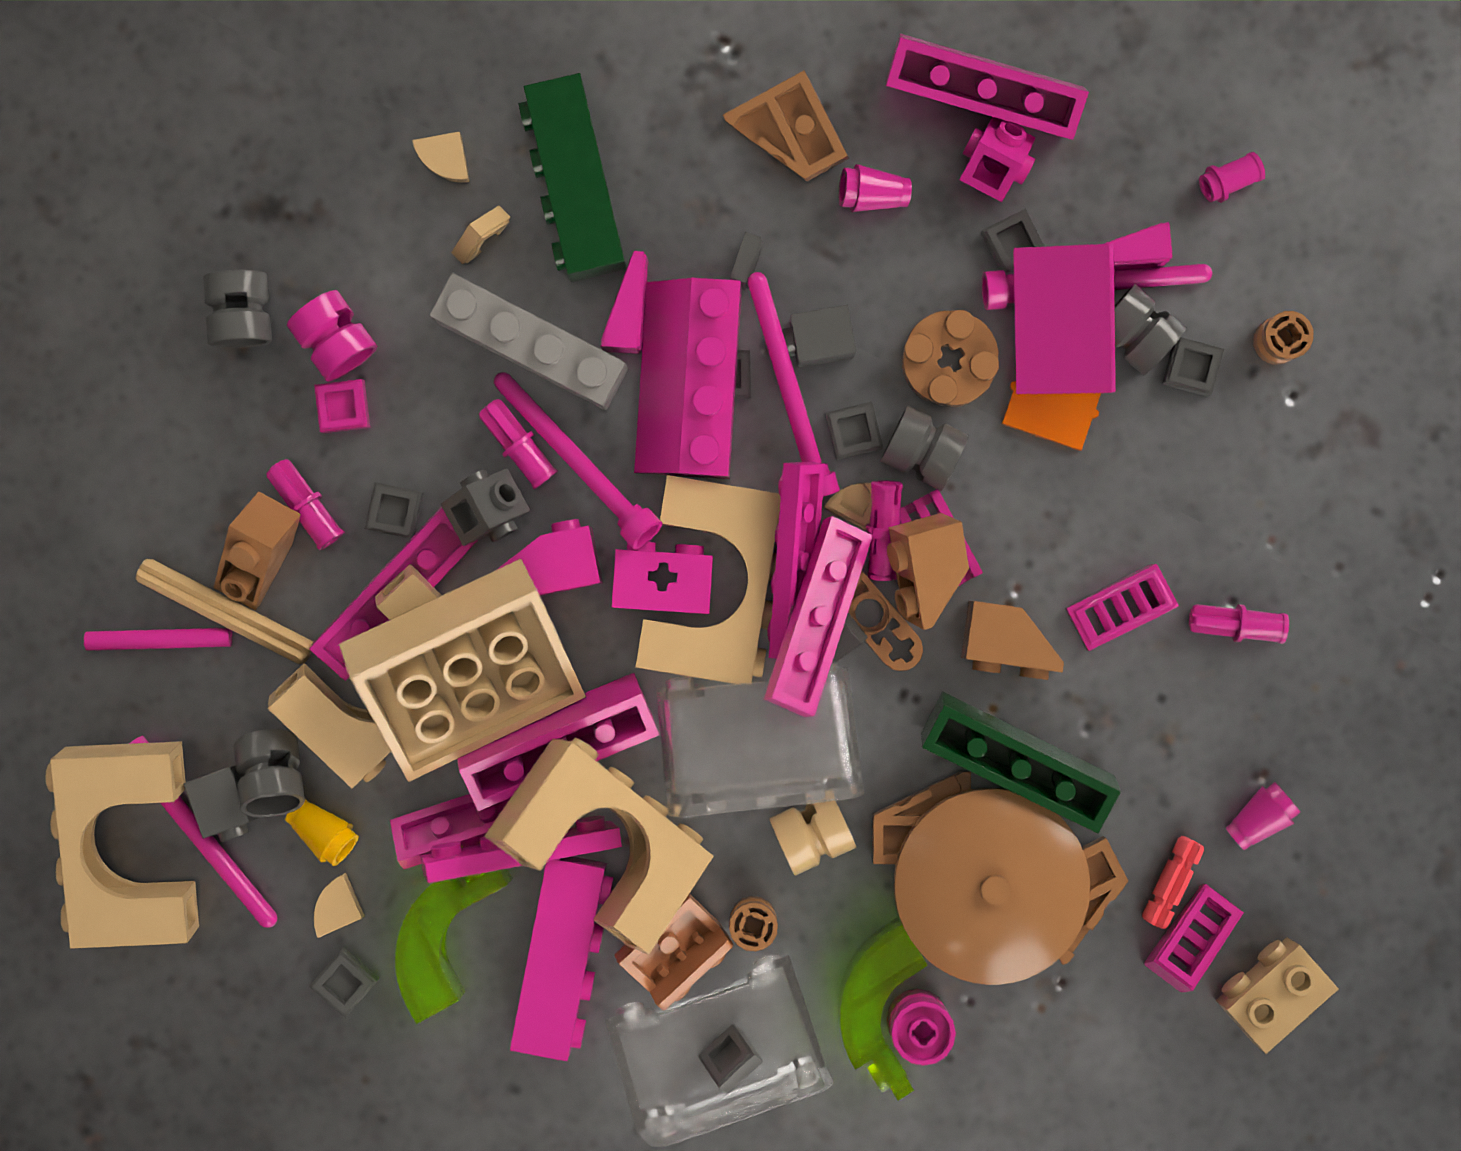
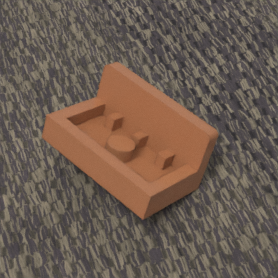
M689 893L650 954L624 945L614 956L618 964L650 992L655 1004L664 1011L675 1001L682 999L689 992L691 986L710 968L719 965L725 958L726 953L732 949L733 942L721 923Z

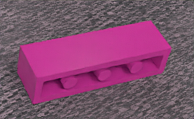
M899 34L886 78V86L1071 140H1074L1089 94L1084 87L904 34Z
M635 673L584 693L585 698L458 758L459 772L477 810H482L511 798L553 738L570 742L574 738H578L597 751L599 755L596 761H599L659 736L653 715Z
M574 856L546 862L510 1051L568 1061L572 1047L581 1049L586 1020L578 1018L581 1000L590 1001L595 979V972L587 971L590 952H600L604 928L593 919L598 913L599 904L603 905L611 894L614 877L605 876L607 863Z

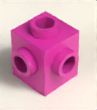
M992 117L985 132L975 128L962 154L969 157L970 160L959 180L1003 202L1013 182L1015 181L1022 185L1036 159L1029 156L1028 153L1036 137L1028 134L1019 124Z

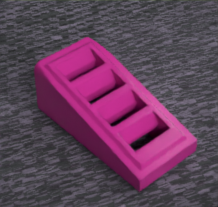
M1169 222L1159 223L1104 243L1114 244V271L1163 267L1172 258Z
M634 251L632 257H630L601 338L600 347L605 352L640 354L642 352L648 259L644 251Z
M1149 564L1065 609L1087 651H1090L1177 608L1178 603L1158 565ZM1145 580L1158 602L1153 606H1150L1139 583ZM1127 589L1140 611L1134 616L1121 592ZM1109 598L1122 622L1116 625L1103 604V601ZM1093 607L1105 630L1099 634L1094 630L1085 610Z
M1202 884L1153 948L1144 965L1180 992L1193 991L1244 912L1207 884ZM1203 904L1223 919L1220 925H1217L1199 911ZM1192 921L1211 935L1208 940L1189 927ZM1181 938L1199 950L1196 956L1178 944ZM1170 954L1187 966L1185 971H1182L1168 960Z

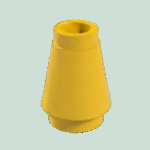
M306 799L302 807L287 813L285 821L291 825L292 829L321 863L328 861L333 866L338 865L349 855L359 839V836L352 831L353 824L308 802Z

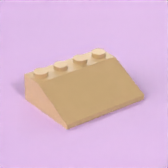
M521 559L339 644L350 678L408 782L586 697L538 591Z

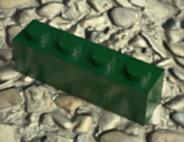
M576 73L523 86L527 101L518 103L525 132L534 130L538 148L529 150L536 178L545 176L549 193L548 195L540 196L547 225L556 223L560 240L551 243L557 270H567L571 282L626 270L627 267L581 74Z
M943 691L921 732L922 748L1099 834L1121 793L1114 775Z

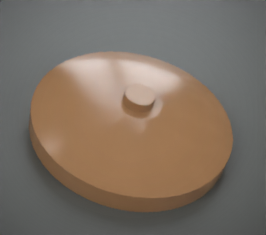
M976 788L962 791L943 799L927 810L916 821L899 850L894 870L893 890L898 916L911 942L929 962L947 974L964 981L985 985H1001L1025 980L1037 975L1055 963L1069 949L1080 932L1086 917L1090 898V876L1086 857L1077 837L1058 814L1004 788Z

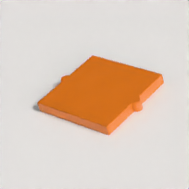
M1016 381L1009 385L1012 394L1001 424L1078 451L1082 450L1092 419L1099 416V411L1096 407L1101 393L1016 394Z

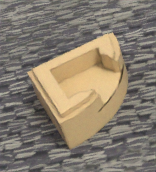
M460 132L412 140L419 158L433 173L451 182H470Z
M500 205L468 225L451 253L462 265L469 263L481 253L479 248L483 242L493 234L498 236L510 222L509 219L511 217Z
M857 483L839 490L828 500L823 508L866 531V524L870 523L871 483Z
M346 872L331 881L317 900L314 910V927L317 938L358 921L365 916Z

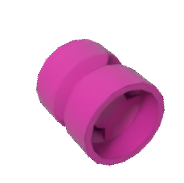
M338 290L326 292L308 302L293 314L286 325L302 348H312L313 353L310 359L327 382L334 381L353 371L371 357L378 347L361 323L351 322L354 312Z
M918 988L907 990L894 999L888 1009L886 1020L892 1042L901 1057L910 1063L922 1066L935 1064L945 1058L954 1045L956 1032L954 1022L941 999L928 990Z

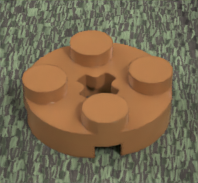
M965 310L939 311L925 317L912 329L904 346L902 357L903 374L910 388L921 399L937 405H944L945 407L963 406L976 400L990 387L999 369L998 346L990 329ZM948 346L952 351L958 349L962 353L963 357L958 361L961 369L954 372L950 366L941 368L938 365L937 361L943 356L941 348Z

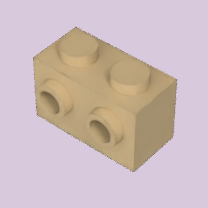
M1287 937L1282 942L1276 940L1267 945L1257 957L1259 962L1246 974L1240 972L1231 977L1222 987L1221 991L1223 994L1216 1000L1246 1036L1265 1054L1339 990L1298 943Z

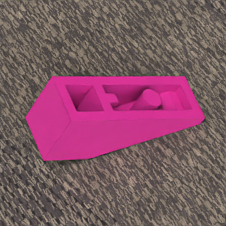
M579 519L551 524L552 533L540 535L498 568L500 569L521 559L539 596L603 583L592 527L589 525L580 527Z

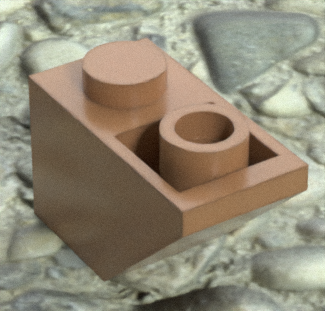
M258 491L229 525L214 589L256 611L292 547L301 514Z
M943 513L888 527L891 543L887 545V556L892 569L897 574L899 590L895 592L897 609L905 620L923 630L934 626L969 569L962 522Z
M968 601L961 658L973 660L972 670L1001 673L1002 664L1020 666L1019 676L1048 680L1049 671L1063 672L1064 662L1023 608Z

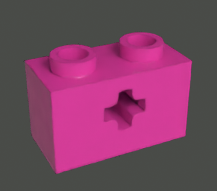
M648 542L638 549H633L627 543V550L616 549L612 608L710 614L713 556L704 555V546L675 544V553L656 552V543ZM663 563L668 564L670 572L677 574V583H668L667 591H659L658 583L650 581V572L659 571L660 564Z

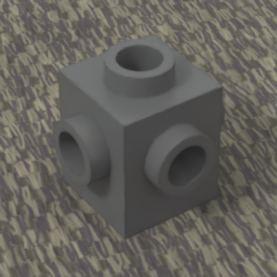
M486 469L470 475L460 482L462 489L441 503L463 547L486 536H489L492 542L508 536L518 529L514 521L530 511L508 469L490 476Z

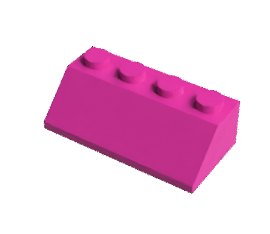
M683 278L647 282L634 473L730 479L742 300L741 281Z

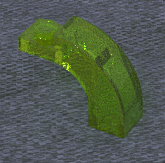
M508 868L464 876L466 881L464 884H461L459 878L433 882L409 909L398 935L395 967L401 995L416 1024L460 1001L466 992L447 955L446 939L449 926L455 915L507 886L513 879Z
M897 917L867 938L848 963L839 989L838 1020L844 1047L854 1069L856 1070L872 1060L874 1063L867 1068L882 1093L890 1088L899 1101L915 1090L909 1076L882 1035L881 1014L890 993L900 983L928 965L922 954L912 943L900 919Z

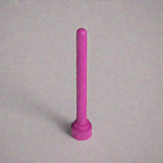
M1207 264L1118 270L1114 271V290L1130 289L1134 284L1140 288L1205 283L1211 279L1212 269ZM1004 270L983 272L982 297L986 310L1006 309L1007 304L1015 303L1014 274L1006 275Z
M754 272L748 278V286L801 461L822 463L766 276L760 272ZM824 463L823 497L840 490L835 471H829L827 463Z
M500 372L494 377L496 389L619 519L617 525L621 528L620 535L633 549L641 548L647 544L662 527L661 520L649 508L642 509L638 504L633 506L508 373Z
M141 735L129 744L149 742ZM179 796L174 802L160 803L258 923L265 928L274 926L277 922L276 912L213 835L202 838L194 812Z

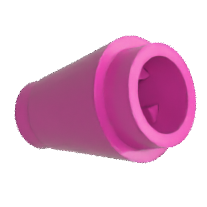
M856 164L854 168H843L839 182V204L841 207H850L851 212L909 206L912 193L910 178H902L898 175Z
M1274 782L1267 789L1262 786L1232 820V823L1226 827V830L1245 851L1251 845H1255L1295 824L1292 819L1301 811L1281 787Z

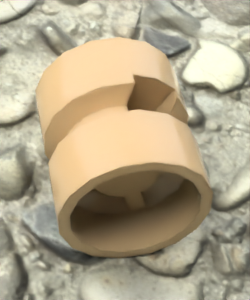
M831 790L807 800L805 810L801 812L792 807L769 818L795 876L819 865L820 857L824 854L835 858L857 848Z

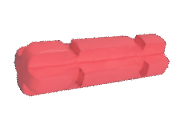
M1185 836L1178 838L1172 850L1175 856L1173 860L1168 859L1152 892L1155 898L1153 901H1148L1142 913V918L1146 922L1161 929H1166L1174 916V912L1171 911L1173 905H1179L1194 874V871L1191 870L1193 863L1198 865L1204 853V846Z

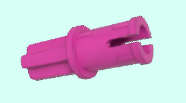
M496 399L480 411L479 418L505 450L502 453L503 457L510 456L532 484L534 490L558 472L556 467H553L532 440L534 433L532 431L529 433L525 431L502 400Z
M284 459L279 461L266 473L268 480L288 507L301 514L299 522L313 539L319 551L330 546L344 535L343 529H340L321 503V493H314L290 460Z
M1196 604L1193 605L1189 614V629L1194 633L1232 637L1234 642L1240 643L1243 638L1284 644L1289 632V617L1286 613L1276 614L1247 610L1245 605L1240 604L1235 609Z

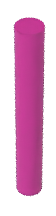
M228 628L88 631L84 634V647L86 651L231 647L233 641L232 630Z

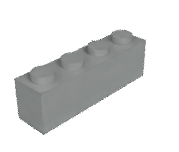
M451 273L430 314V317L437 324L605 411L610 406L628 371L626 362L454 273Z

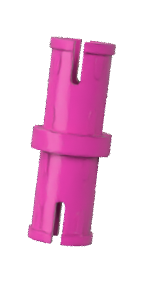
M878 480V482H871L872 503L870 523L866 524V532L873 535L870 543L867 575L872 580H897V574L892 569L888 560L887 545L891 543L888 527L899 525L901 520L900 506L903 484L898 481Z

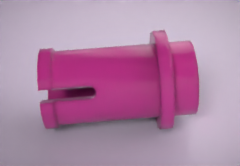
M1250 152L1244 157L1221 167L1214 165L1207 167L1205 174L1199 177V185L1204 197L1209 202L1217 200L1222 203L1228 200L1230 193L1264 180L1265 168L1260 157L1255 152Z

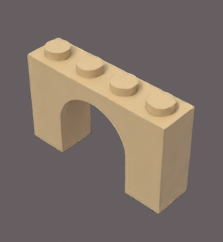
M667 475L660 515L662 525L711 533L726 539L738 550L745 562L748 584L745 597L739 608L733 615L719 624L709 627H691L643 619L636 668L751 686L753 676L762 677L766 649L757 647L760 628L768 629L769 622L772 619L773 601L765 600L768 581H771L776 567L777 553H774L773 549L775 530L779 523L781 497L779 493Z
M409 564L375 596L376 607L389 620H392L442 595ZM305 663L269 695L268 709L351 788L362 779L365 782H369L384 768L386 764L384 758L391 753V750L369 710L355 707L342 700Z
M553 738L487 831L485 837L521 865L540 871L577 819L587 812L598 808L607 807L621 819L627 830L630 843L629 860L623 876L593 920L628 947L650 954L714 856L700 845L703 838L696 831L682 823L676 826L666 818L669 810L664 805L647 795L641 798L631 790L634 782L627 775L613 767L607 770L596 761L599 754L587 743L578 738H574L572 742Z
M182 741L64 747L50 759V763L46 768V785L50 792H54L55 810L51 816V832L54 839H59L60 857L56 863V879L60 886H64L65 903L61 910V926L64 932L69 933L70 949L188 943L199 928L195 881L139 883L124 879L106 866L97 851L94 839L96 821L100 812L104 809L122 804L174 802L185 790L183 783H186Z

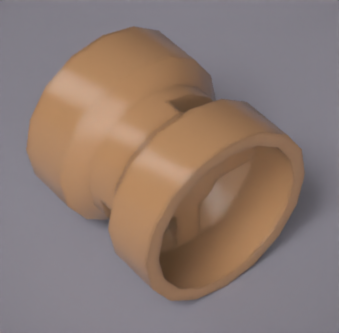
M1284 311L1263 321L1257 327L1253 336V346L1257 355L1263 361L1270 364H1284L1304 355L1310 349L1314 340L1313 328L1310 321L1303 314L1295 311Z
M749 896L742 898L734 905L730 912L729 930L733 941L742 949L754 952L763 950L772 944L778 929L774 908L767 900L761 897Z

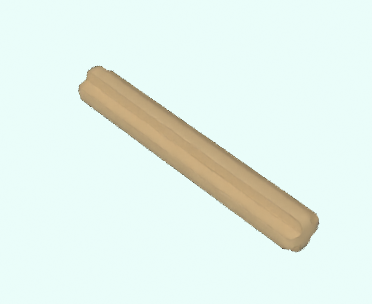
M145 559L137 571L136 580L140 584L297 664H304L312 653L309 647L313 641L153 559Z

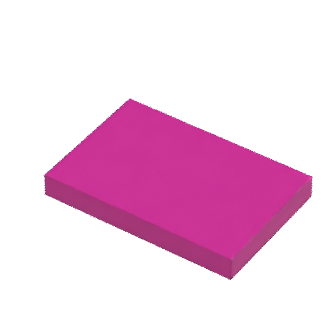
M1114 244L1013 248L1016 394L1116 392Z

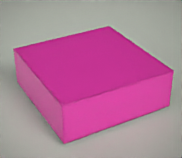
M363 379L314 385L320 433L370 428L366 387Z

